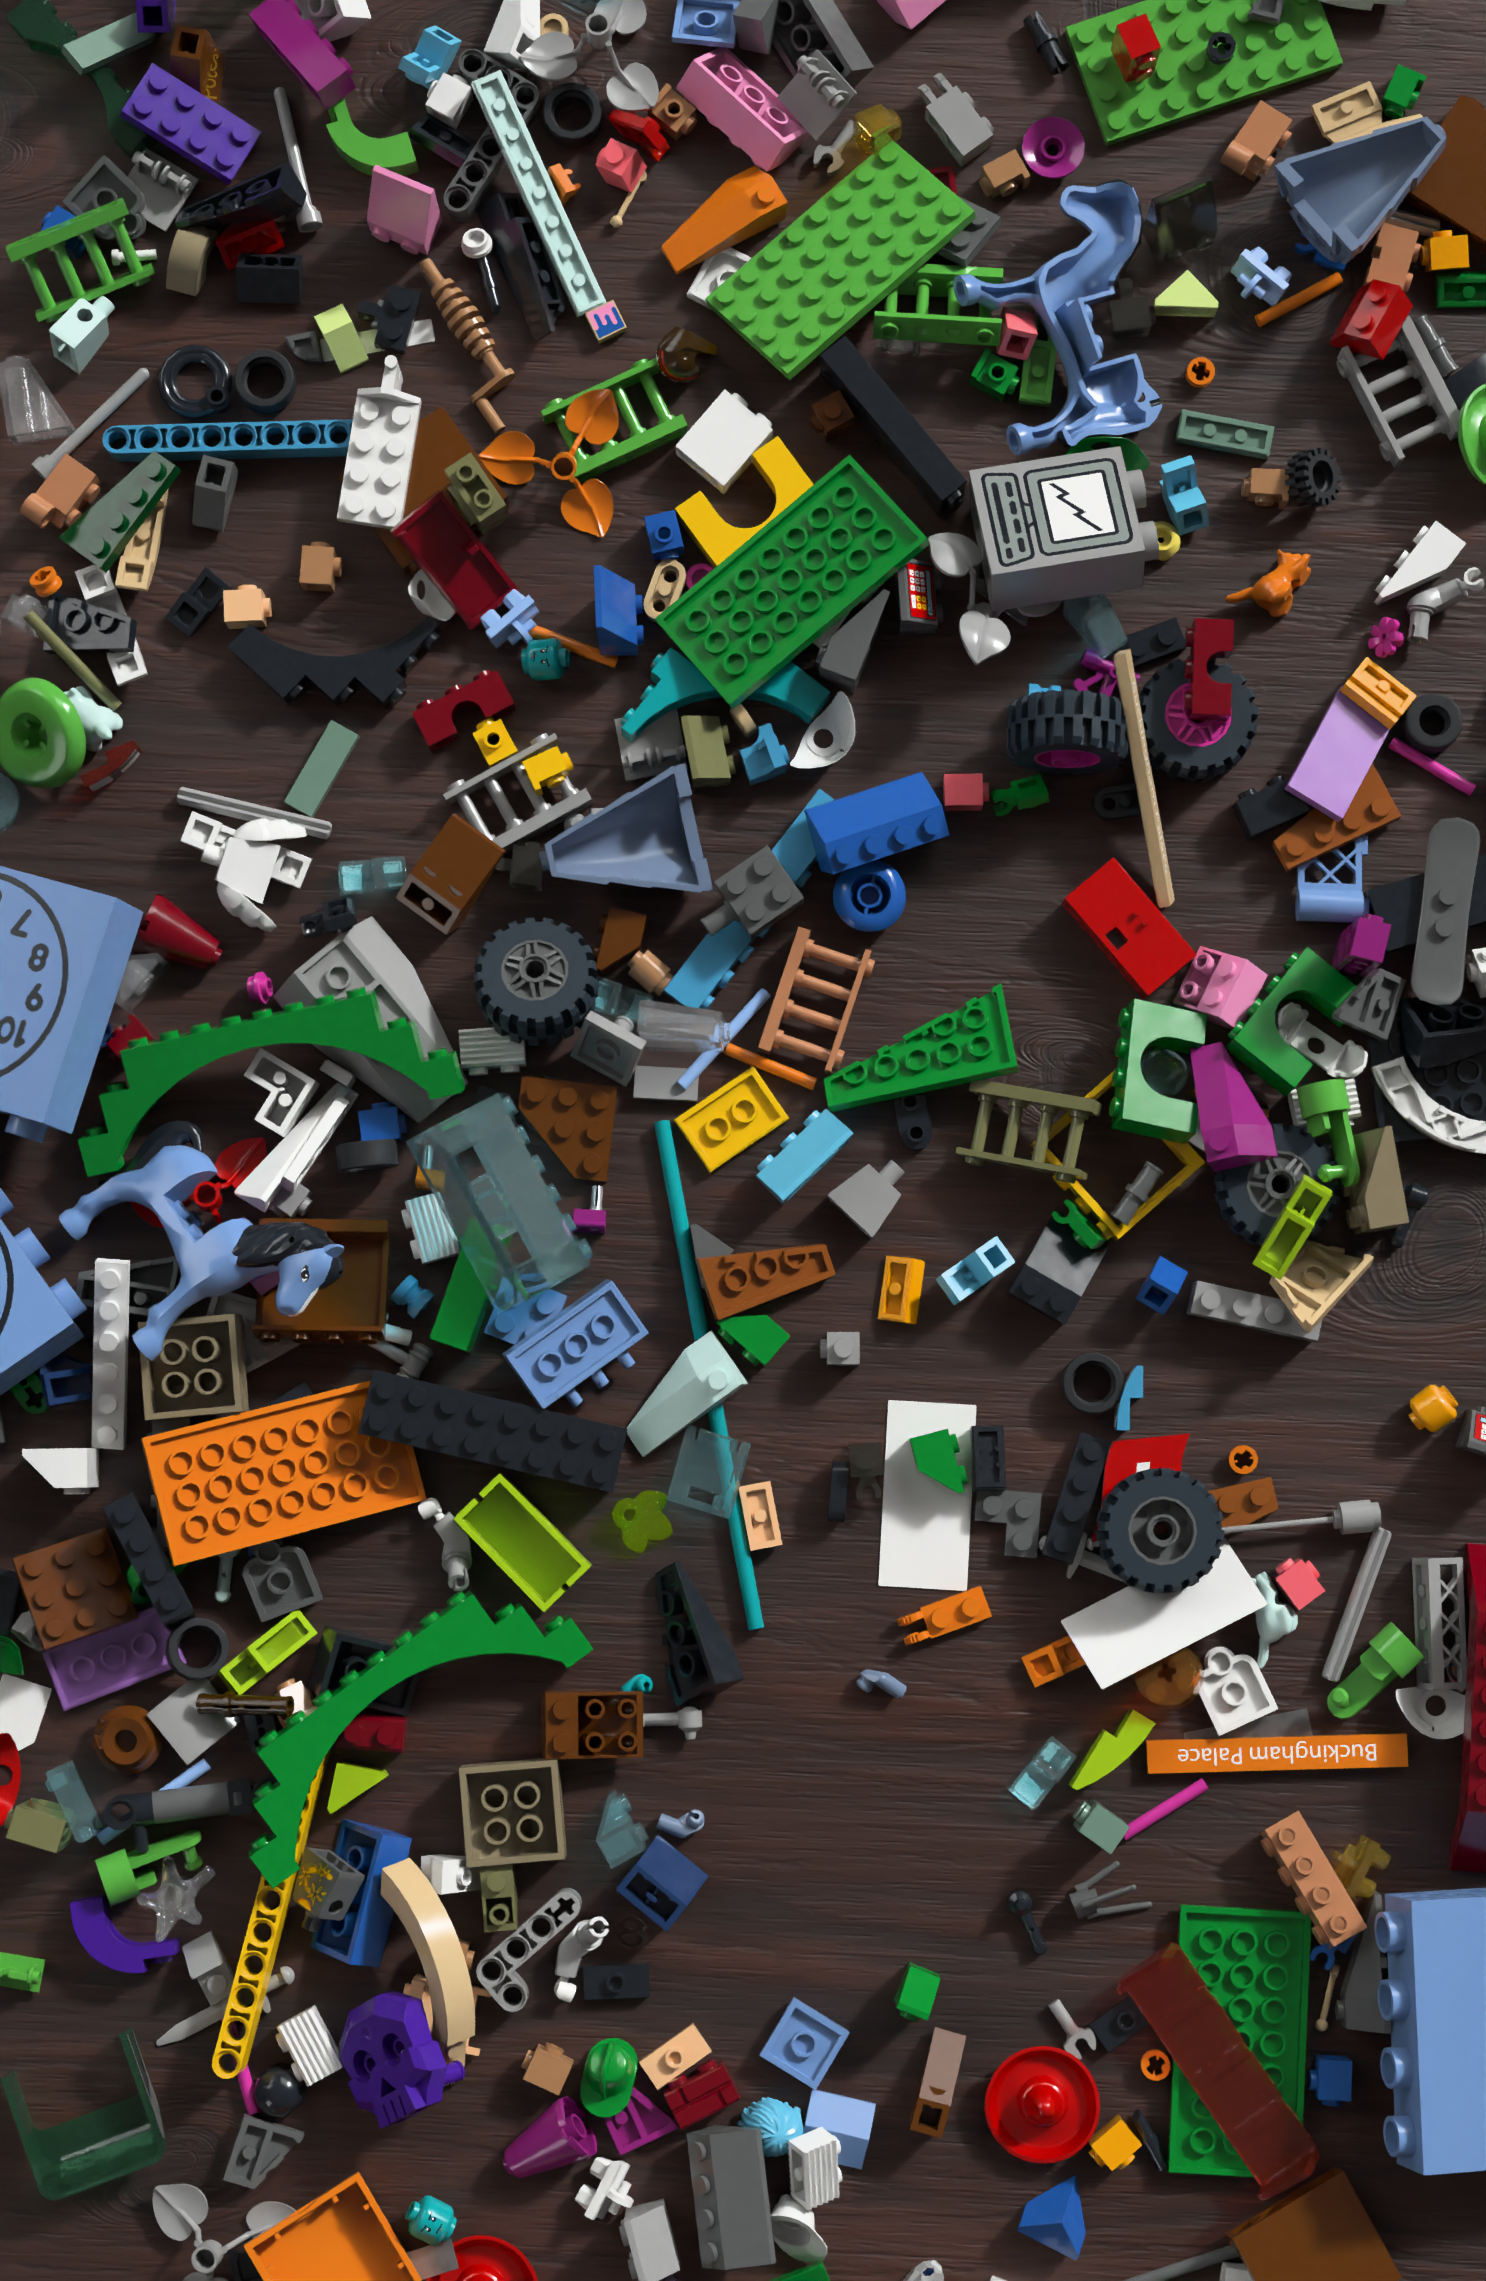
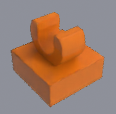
M559 163L550 166L547 173L564 207L569 198L577 193L581 185L580 183L573 185L569 179L573 173L572 170H564Z

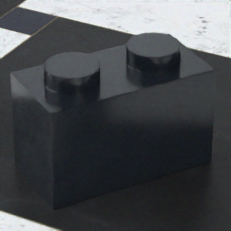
M1284 775L1268 781L1266 783L1268 787L1256 792L1255 788H1251L1237 795L1239 800L1234 803L1232 808L1247 841L1302 818L1310 811L1305 801L1285 790L1290 778L1285 779Z

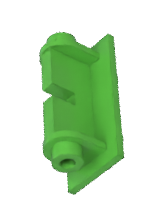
M0 1952V1986L39 1993L45 1959Z

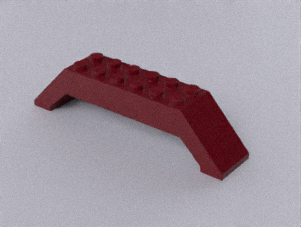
M1466 1543L1464 1575L1467 1582L1470 1618L1460 1808L1453 1835L1450 1837L1449 1870L1486 1873V1544Z

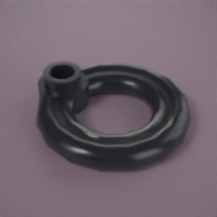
M188 345L176 349L165 359L159 370L158 389L162 400L172 411L184 417L202 418L214 413H224L230 408L232 404L230 395L232 374L227 361L219 352L203 345ZM193 363L206 366L212 372L214 378L213 386L207 390L205 397L200 399L184 397L179 392L176 384L180 370ZM215 394H222L223 397L220 401L215 402L212 400Z

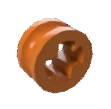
M1198 357L1189 363L1185 376L1191 386L1203 388L1211 383L1215 375V368L1209 359ZM1199 365L1204 366V372L1209 374L1208 378L1203 376L1202 380L1195 379L1196 373L1192 372V368L1197 369Z
M51 566L43 567L36 571L29 581L31 586L36 588L35 591L40 597L52 595L62 585L61 578L56 575L55 569Z
M1239 1445L1233 1448L1228 1457L1230 1467L1240 1474L1252 1472L1258 1464V1456L1255 1450L1246 1445ZM1246 1450L1251 1454L1248 1458L1252 1459V1463L1249 1467L1244 1465L1240 1469L1235 1465L1238 1461L1234 1460V1456L1236 1453L1243 1454Z
M1152 2049L1143 2055L1141 2069L1148 2079L1159 2081L1169 2074L1170 2061L1163 2051ZM1152 2056H1156V2060L1161 2057L1165 2061L1161 2065L1162 2071L1158 2074H1155V2070L1152 2073L1147 2070V2067L1150 2065L1149 2058Z

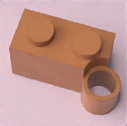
M1260 100L1236 138L1226 149L1220 163L1255 182L1260 173L1266 175L1275 161L1272 155L1277 147L1283 150L1289 141L1292 133L1288 130L1292 119Z
M65 453L37 492L29 495L24 501L20 514L40 528H44L51 523L64 533L81 517V510L87 502L91 503L96 499L101 489L99 486L102 483L96 474Z

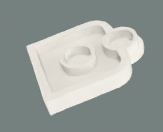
M1215 1647L1207 1652L1204 1658L1205 1670L1199 1674L1196 1688L1218 1736L1278 1710L1266 1681L1252 1657L1244 1654L1235 1656L1231 1650L1225 1647Z

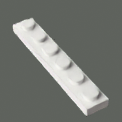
M97 1258L95 1261L91 1448L124 1450L126 1447L130 1260Z

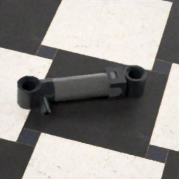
M265 1775L260 1777L254 1785H252L251 1777L230 1779L227 1782L129 1795L119 1794L107 1803L104 1809V1819L106 1824L114 1830H125L133 1827L136 1852L146 1853L149 1851L146 1825L228 1814L234 1816L254 1813L255 1806L252 1800L257 1797L254 1794L255 1791L269 1781L274 1784L277 1782V1779L274 1775ZM117 1804L126 1805L130 1810V1817L126 1820L116 1819L113 1815V1807Z

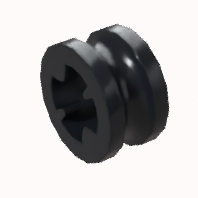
M1225 32L1213 34L1206 48L1208 60L1216 65L1228 63L1236 49L1234 38ZM1218 43H1224V49H1226L1224 55L1217 54L1218 49L1214 48L1213 45L1217 47Z

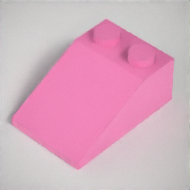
M378 165L374 166L367 214V223L372 235L383 242L392 240L400 243L401 248L412 254L421 252L428 255L442 223L434 189Z

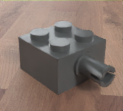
M767 845L714 881L715 889L724 900V905L700 921L711 937L733 921L740 923L749 938L753 939L803 905L804 897Z

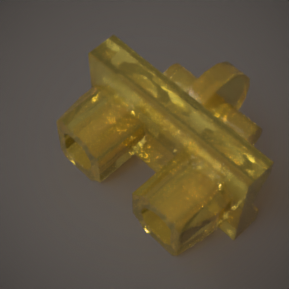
M1361 1835L1356 1846L1348 1843L1343 1854L1334 1850L1331 1856L1340 1860L1335 1873L1341 1875L1339 1880L1348 1895L1354 1898L1358 1895L1370 1899L1376 1889V1882L1365 1876L1370 1866L1383 1871L1387 1867L1391 1856L1380 1848L1381 1845L1364 1835Z

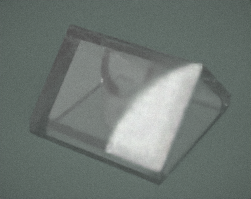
M158 953L130 955L115 1003L132 1014L172 965Z

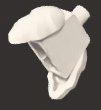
M260 818L240 826L235 831L233 837H228L224 849L206 843L201 862L218 867L215 880L218 881V897L232 916L239 917L249 927H258L267 932H272L277 928L274 922L247 897L258 903H263L281 848L280 845L267 843V841L307 836L305 827L291 824L286 819L268 820Z

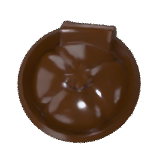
M125 1705L114 1708L103 1717L98 1718L91 1748L95 1749L98 1758L108 1769L119 1774H136L149 1768L159 1756L162 1747V1733L147 1716L149 1713L147 1710L138 1706Z

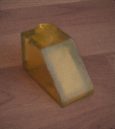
M880 103L860 111L854 116L852 140L868 157L870 155L875 156L892 140L896 142L901 137L902 121L894 110H887Z

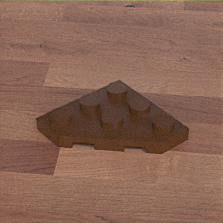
M522 1076L518 1105L521 1113L531 1123L574 1179L607 1183L617 1087Z

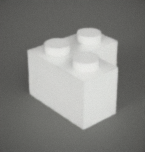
M262 1048L259 1049L244 1074L249 1080L271 1092L255 1120L284 1138L295 1127L320 1086L314 1079Z

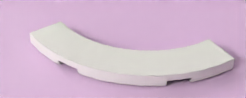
M1404 1057L1371 1068L1387 1100L1409 1124L1421 1133L1455 1149L1486 1154V1121L1466 1118L1432 1100L1414 1079Z

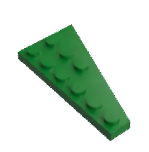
M1001 983L991 988L992 992L979 999L974 997L965 1002L966 1006L951 1014L945 1013L902 1036L903 1040L890 1047L885 1045L876 1050L877 1054L862 1062L856 1061L824 1078L830 1113L1019 1072Z

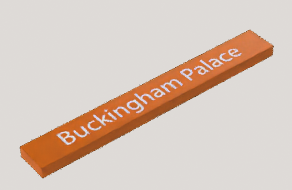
M1406 1733L1145 1740L1147 1774L1408 1767Z

